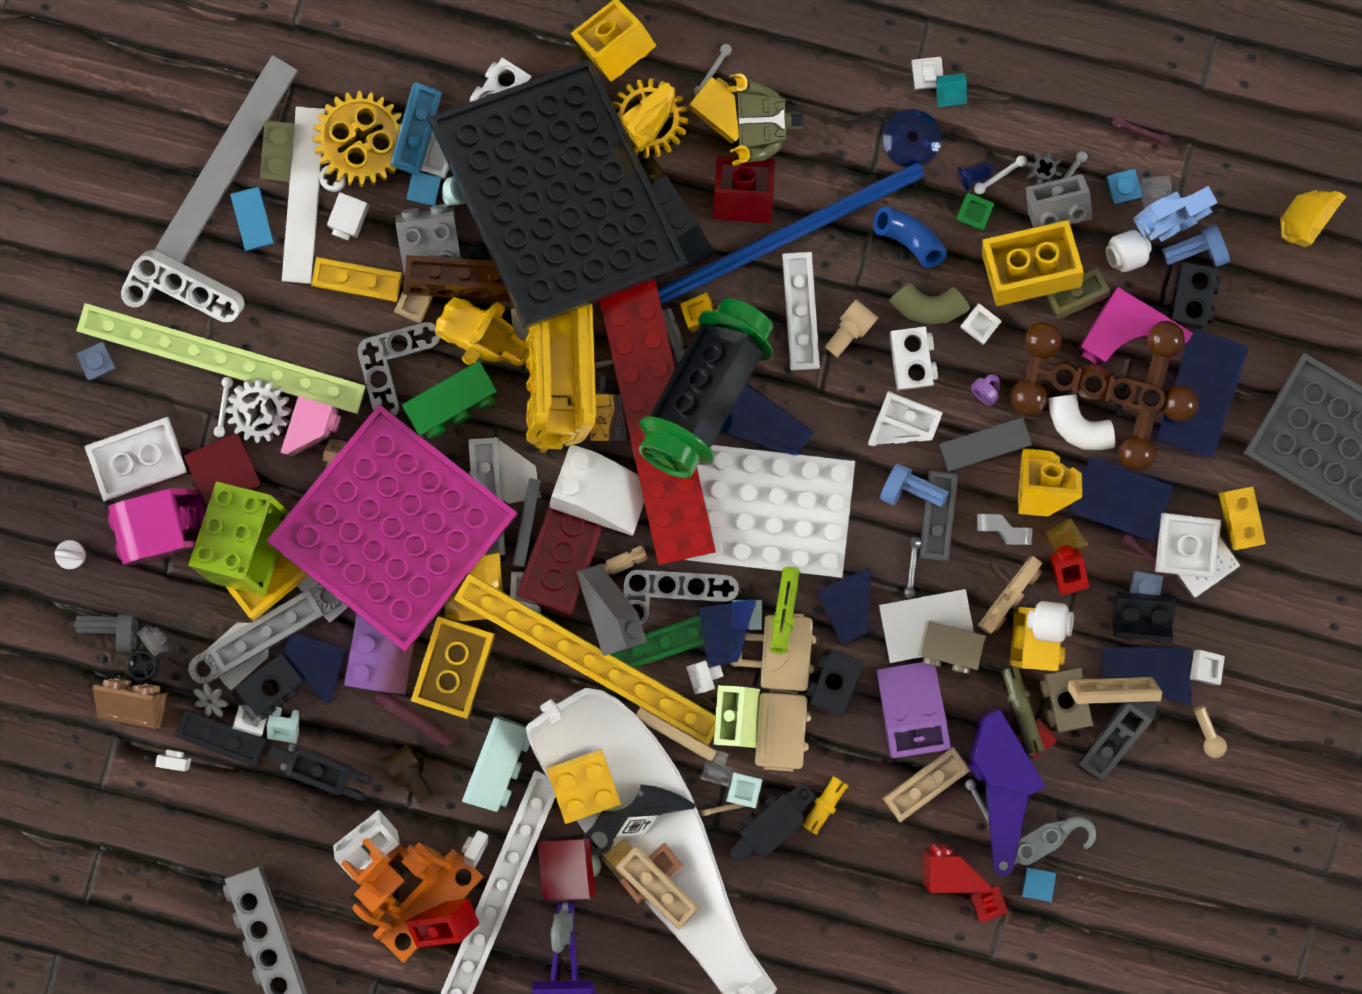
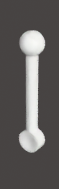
M1018 156L1016 162L986 182L977 183L974 187L975 193L982 195L987 187L1017 167H1024L1027 163L1026 157Z
M230 377L222 379L224 389L218 426L214 428V435L216 437H223L226 434L224 420L229 388L233 385V380Z

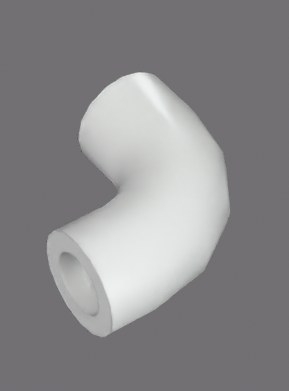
M1077 394L1048 398L1050 415L1055 429L1068 443L1082 450L1100 451L1115 448V434L1111 420L1095 422L1084 419L1079 411Z

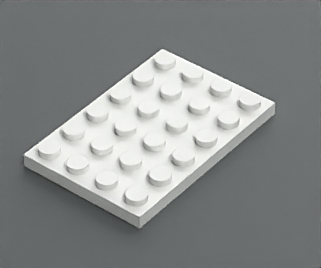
M712 445L710 449L715 457L713 463L707 466L697 465L716 553L685 560L782 571L783 567H795L800 570V573L842 578L855 461Z

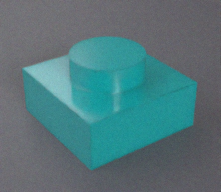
M965 73L936 76L938 107L967 104Z

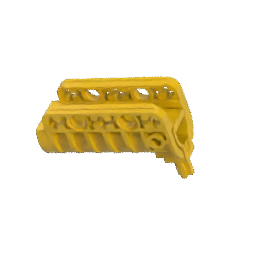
M592 304L527 328L529 329V334L525 340V346L530 350V355L526 360V368L530 371V377L526 385L527 390L531 392V398L527 403L526 423L528 431L526 439L529 443L534 444L535 447L540 448L542 453H546L548 449H562L563 444L565 446L578 444L585 440L594 427L596 420Z

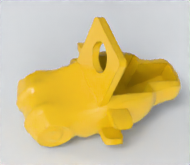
M453 297L444 306L443 314L436 321L435 334L446 342L456 344L459 348L466 350L462 361L467 365H472L477 362L478 358L494 363L505 361L518 367L524 365L530 355V350L525 346V340L520 339L514 327L501 317L505 306L499 302L491 305L485 311L472 305L467 300Z

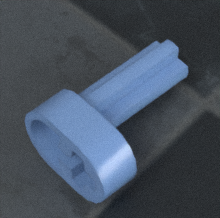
M1214 224L1201 229L1202 234L1162 249L1167 265L1207 250L1215 267L1229 263L1230 257L1217 225Z
M899 463L894 466L884 485L880 500L895 506L903 490L942 507L949 491L912 475V469Z

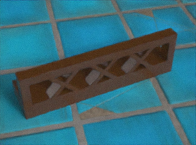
M406 255L403 295L512 302L493 261Z

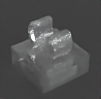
M717 751L714 763L705 761L700 779L729 787L734 768L726 766L728 753Z

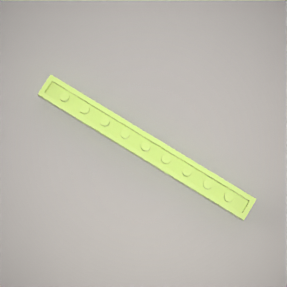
M86 303L84 304L76 330L83 334L243 381L250 379L253 384H255L258 378H262L263 385H266L271 380L273 381L272 388L274 390L282 387V392L297 397L301 396L355 414H359L367 388L365 385Z

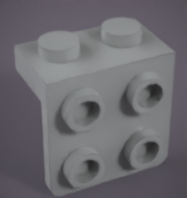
M441 204L430 207V211L419 212V209L413 208L403 210L401 215H397L395 224L404 276L406 255L461 259L456 229L455 207L448 208V205Z

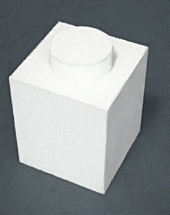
M339 192L327 226L333 229L332 235L347 241L350 236L357 239L370 206L364 201Z

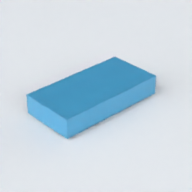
M255 187L230 194L245 251L275 244L260 188Z

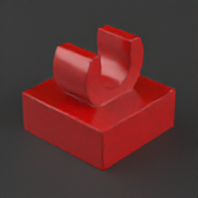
M998 884L991 886V892H975L970 894L980 923L1008 914Z

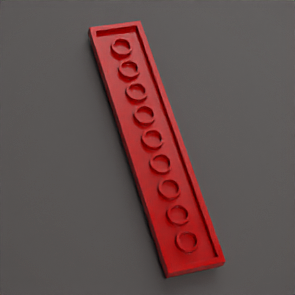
M655 279L600 300V305L658 565L716 553L698 468L696 467L689 479L674 477L651 465L639 452V446L645 438L644 433L639 427V422L643 417L651 414L675 371Z

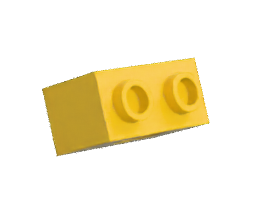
M1254 487L1218 493L1230 549L1240 550L1266 544Z

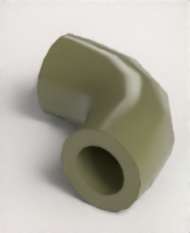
M910 282L888 300L906 318L925 325L946 324L964 315L971 309L965 298L953 286L940 295L928 296L922 294Z

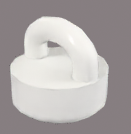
M66 540L60 543L54 552L57 563L65 569L80 567L86 558V551L83 545L74 540Z

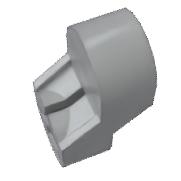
M977 514V531L998 532L1007 545H1032L1033 528L1011 527L1004 518V515Z

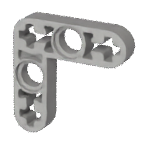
M430 322L420 323L361 341L357 349L373 411L379 404L383 406L381 396L375 399L374 393H383L391 389L392 394H385L388 403H394L395 408H392L390 413L395 417L399 415L400 403L388 361L437 347L441 340L438 335L432 337V343L427 344L425 340L416 341L419 347L414 349L413 340L409 335V332L414 331L415 337L424 334L423 329L428 328L430 332H435L436 325ZM402 335L406 337L408 345L404 351L397 352L393 350L391 342L395 336ZM372 343L373 347H379V352L375 353L377 363L383 360L384 366H374L367 370L366 365H372L370 356L363 353V351L368 349L367 344ZM377 371H382L387 376V382L381 388H376L371 383V376Z

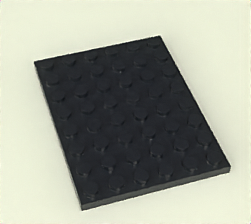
M591 59L429 117V124L524 329L687 267L688 261Z

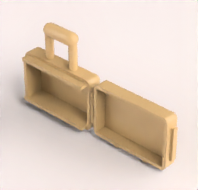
M774 613V615H767L765 617L764 634L740 632L732 634L730 664L734 667L761 668L760 685L763 688L770 689V693L763 692L759 698L755 753L756 765L763 766L765 770L793 771V769L802 768L804 752L809 749L808 743L805 742L806 723L811 720V715L807 713V697L797 694L798 691H806L808 689L809 674L814 672V666L810 664L811 645L816 643V637L812 635V619L804 617V614H793L795 625L794 629L790 632L788 653L783 655L772 653L769 647L773 632L771 619L775 617ZM783 616L780 633L783 632L785 616ZM743 640L763 642L762 661L742 659Z

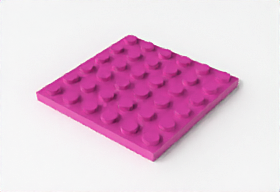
M379 404L267 539V543L406 652L462 584L467 574L475 568L517 516V512Z

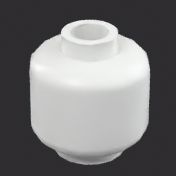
M1130 230L1113 236L1105 252L1111 267L1121 272H1128L1144 266L1149 260V253L1152 248L1147 237H1144L1136 230Z
M1041 601L1037 604L1035 611H1029L1027 627L1033 629V635L1037 640L1060 643L1064 641L1066 636H1071L1074 615L1073 612H1069L1067 605L1064 603Z

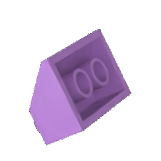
M357 614L344 685L405 695L415 641L405 652Z

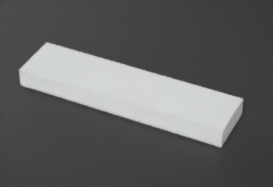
M812 252L782 254L790 371L820 369Z

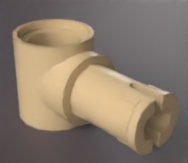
M856 299L841 316V323L839 324L841 327L826 344L825 348L838 358L854 338L858 339L859 336L862 338L879 317Z

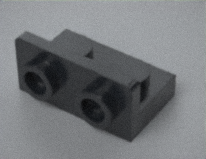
M1117 592L1112 618L1114 637L1125 640H1150L1156 643L1172 642V626L1177 605L1176 597Z

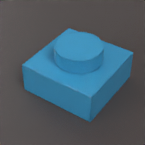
M1136 169L1105 177L1113 205L1143 197Z

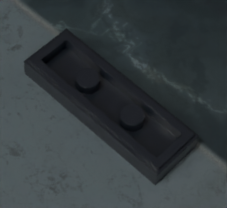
M184 709L174 737L258 767L268 741L267 738L233 729L232 725L189 709Z

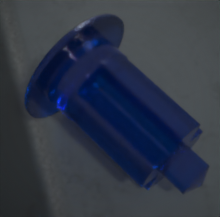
M985 161L964 170L961 166H958L957 173L963 188L969 191V185L991 177V171L995 170V166L992 163L988 165Z

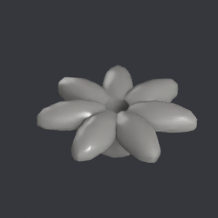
M205 683L203 691L199 689L194 690V694L199 698L195 702V706H205L204 713L207 717L212 712L218 717L223 716L221 708L227 707L228 703L220 699L221 689L212 691L209 684Z

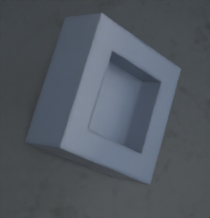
M100 342L76 354L89 381L117 369L105 342Z
M1133 571L1129 593L1160 595L1163 576Z

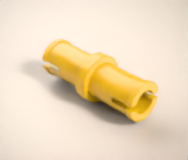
M832 776L831 781L820 798L816 797L813 801L816 804L801 826L817 835L830 813L834 814L836 811L835 805L849 786Z

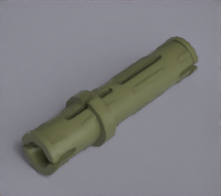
M1012 667V670L1010 668L1001 671L1009 694L1007 700L1009 704L1012 703L1026 748L1027 756H1032L1034 753L1044 752L1045 748L1043 747L1028 700L1031 696L1029 691L1025 690L1019 671L1020 668Z

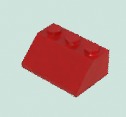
M930 844V849H923V884L930 893L991 892V886L953 849H950V846H947V844Z

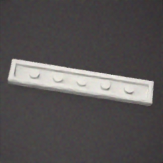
M296 107L282 282L311 284L320 192L319 175L322 167L319 164V160L323 155L314 153V149L321 144L312 142L313 136L320 135V133L313 129L315 124H323L318 120L319 113L326 115L325 109Z

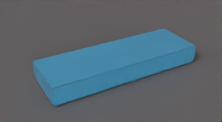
M417 82L412 85L390 166L415 175L420 173L432 131L429 117L437 114L442 91Z

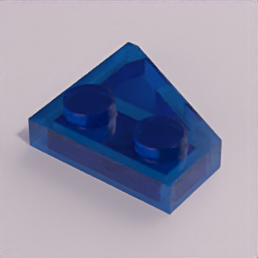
M869 568L817 591L841 645L868 633Z
M756 599L699 608L709 667L739 662L743 650L742 646L750 627L749 623L757 605Z
M297 633L290 635L283 656L312 690L325 702L331 703L347 648Z

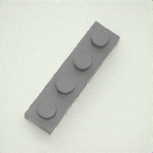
M499 438L468 439L471 477L502 500ZM505 532L500 535L486 554L500 551V555H506Z

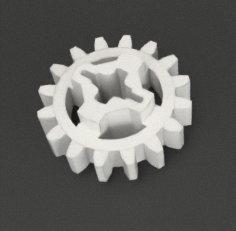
M258 378L254 385L250 379L246 380L244 388L238 385L234 389L237 395H231L228 398V401L233 404L226 408L227 413L233 414L228 423H236L237 427L234 432L236 434L240 431L245 432L244 440L246 441L251 435L254 436L256 443H259L263 436L267 441H271L273 433L279 436L283 432L281 426H286L289 423V420L284 417L291 413L290 408L284 407V404L289 401V397L281 398L280 393L283 388L280 387L274 390L272 388L273 381L271 380L266 385H263L262 378ZM260 392L255 398L245 397L249 393ZM271 399H272L273 402L275 403L276 408L273 407V404H272V402H271ZM262 401L260 406L262 414L255 420L257 416V409L255 407ZM241 412L244 414L246 421L243 419ZM262 423L273 424L267 428H258Z

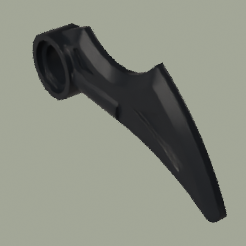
M641 784L636 798L629 806L617 811H602L593 826L586 832L584 838H590L592 854L603 855L612 848L614 838H616L628 817L661 816L695 809V804L670 790ZM594 832H603L607 836L605 847L596 848L592 845L591 836Z

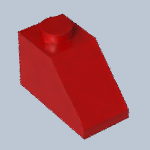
M469 898L445 901L409 918L405 922L416 947L460 943L480 924Z

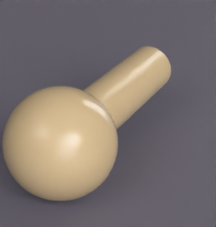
M1201 705L1194 708V713L1206 739L1203 745L1204 752L1211 758L1222 757L1227 750L1225 739L1216 734L1205 706Z

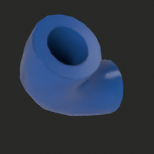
M885 206L876 212L873 227L878 235L889 237L903 244L925 268H932L943 262L947 255L945 247L934 232L920 220L908 213Z

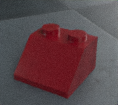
M717 156L713 220L771 223L775 159H767L761 162H745L734 166L732 162L739 160V157Z

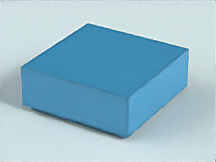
M425 173L412 174L406 200L435 206L442 178Z
M1026 867L1021 896L1052 902L1056 872Z

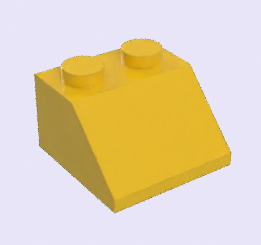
M612 0L570 33L595 66L610 82L623 75L628 68L647 56L656 47L643 24L619 0Z

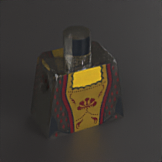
M595 376L596 420L594 427L582 442H628L621 394H609V377Z

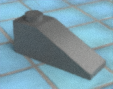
M601 565L577 571L576 573L603 656L646 643L647 640L638 613Z
M1153 701L1122 702L1078 765L1103 781L1153 721L1158 704Z

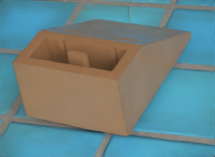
M122 678L103 679V683L93 685L98 718L153 729L161 728L167 693L160 692V686L146 683L131 686V680Z

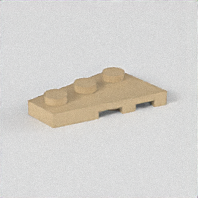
M1030 556L977 624L980 629L992 634L993 631L996 632L1006 620L1004 616L1011 607L1014 609L1023 598L1024 594L1021 592L1028 583L1032 585L1041 575L1042 571L1039 567L1042 565V562L1034 556Z

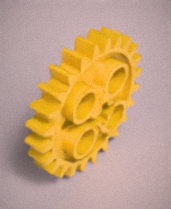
M358 91L356 99H352L351 95L347 92L345 102L335 97V108L329 104L325 105V111L328 115L319 113L318 120L323 124L314 125L313 130L320 133V135L313 136L312 142L321 145L314 149V153L324 155L319 160L320 165L329 163L327 174L335 170L338 172L337 181L346 176L348 177L347 182L349 186L354 179H358L360 187H363L365 179H369L373 186L376 182V176L385 181L387 178L386 170L393 174L396 172V168L390 166L401 127V124H397V122L401 119L402 115L401 113L392 115L391 112L394 105L390 104L385 108L383 106L384 97L375 102L373 101L372 92H370L367 99H363L361 91ZM360 114H368L372 117L373 122L369 125H363L358 121L357 117ZM379 125L383 126L382 130H378L369 134L366 137L365 144H363L361 141L353 143L355 141L356 134H358L360 137H364L365 135L370 133L375 127ZM342 128L348 133V137L339 140L333 136L332 131ZM382 138L388 143V148L384 150L376 149L373 141ZM353 143V145L348 147L344 152H338L339 148L345 147ZM358 153L363 157L364 161L358 165L352 164L348 160V155Z

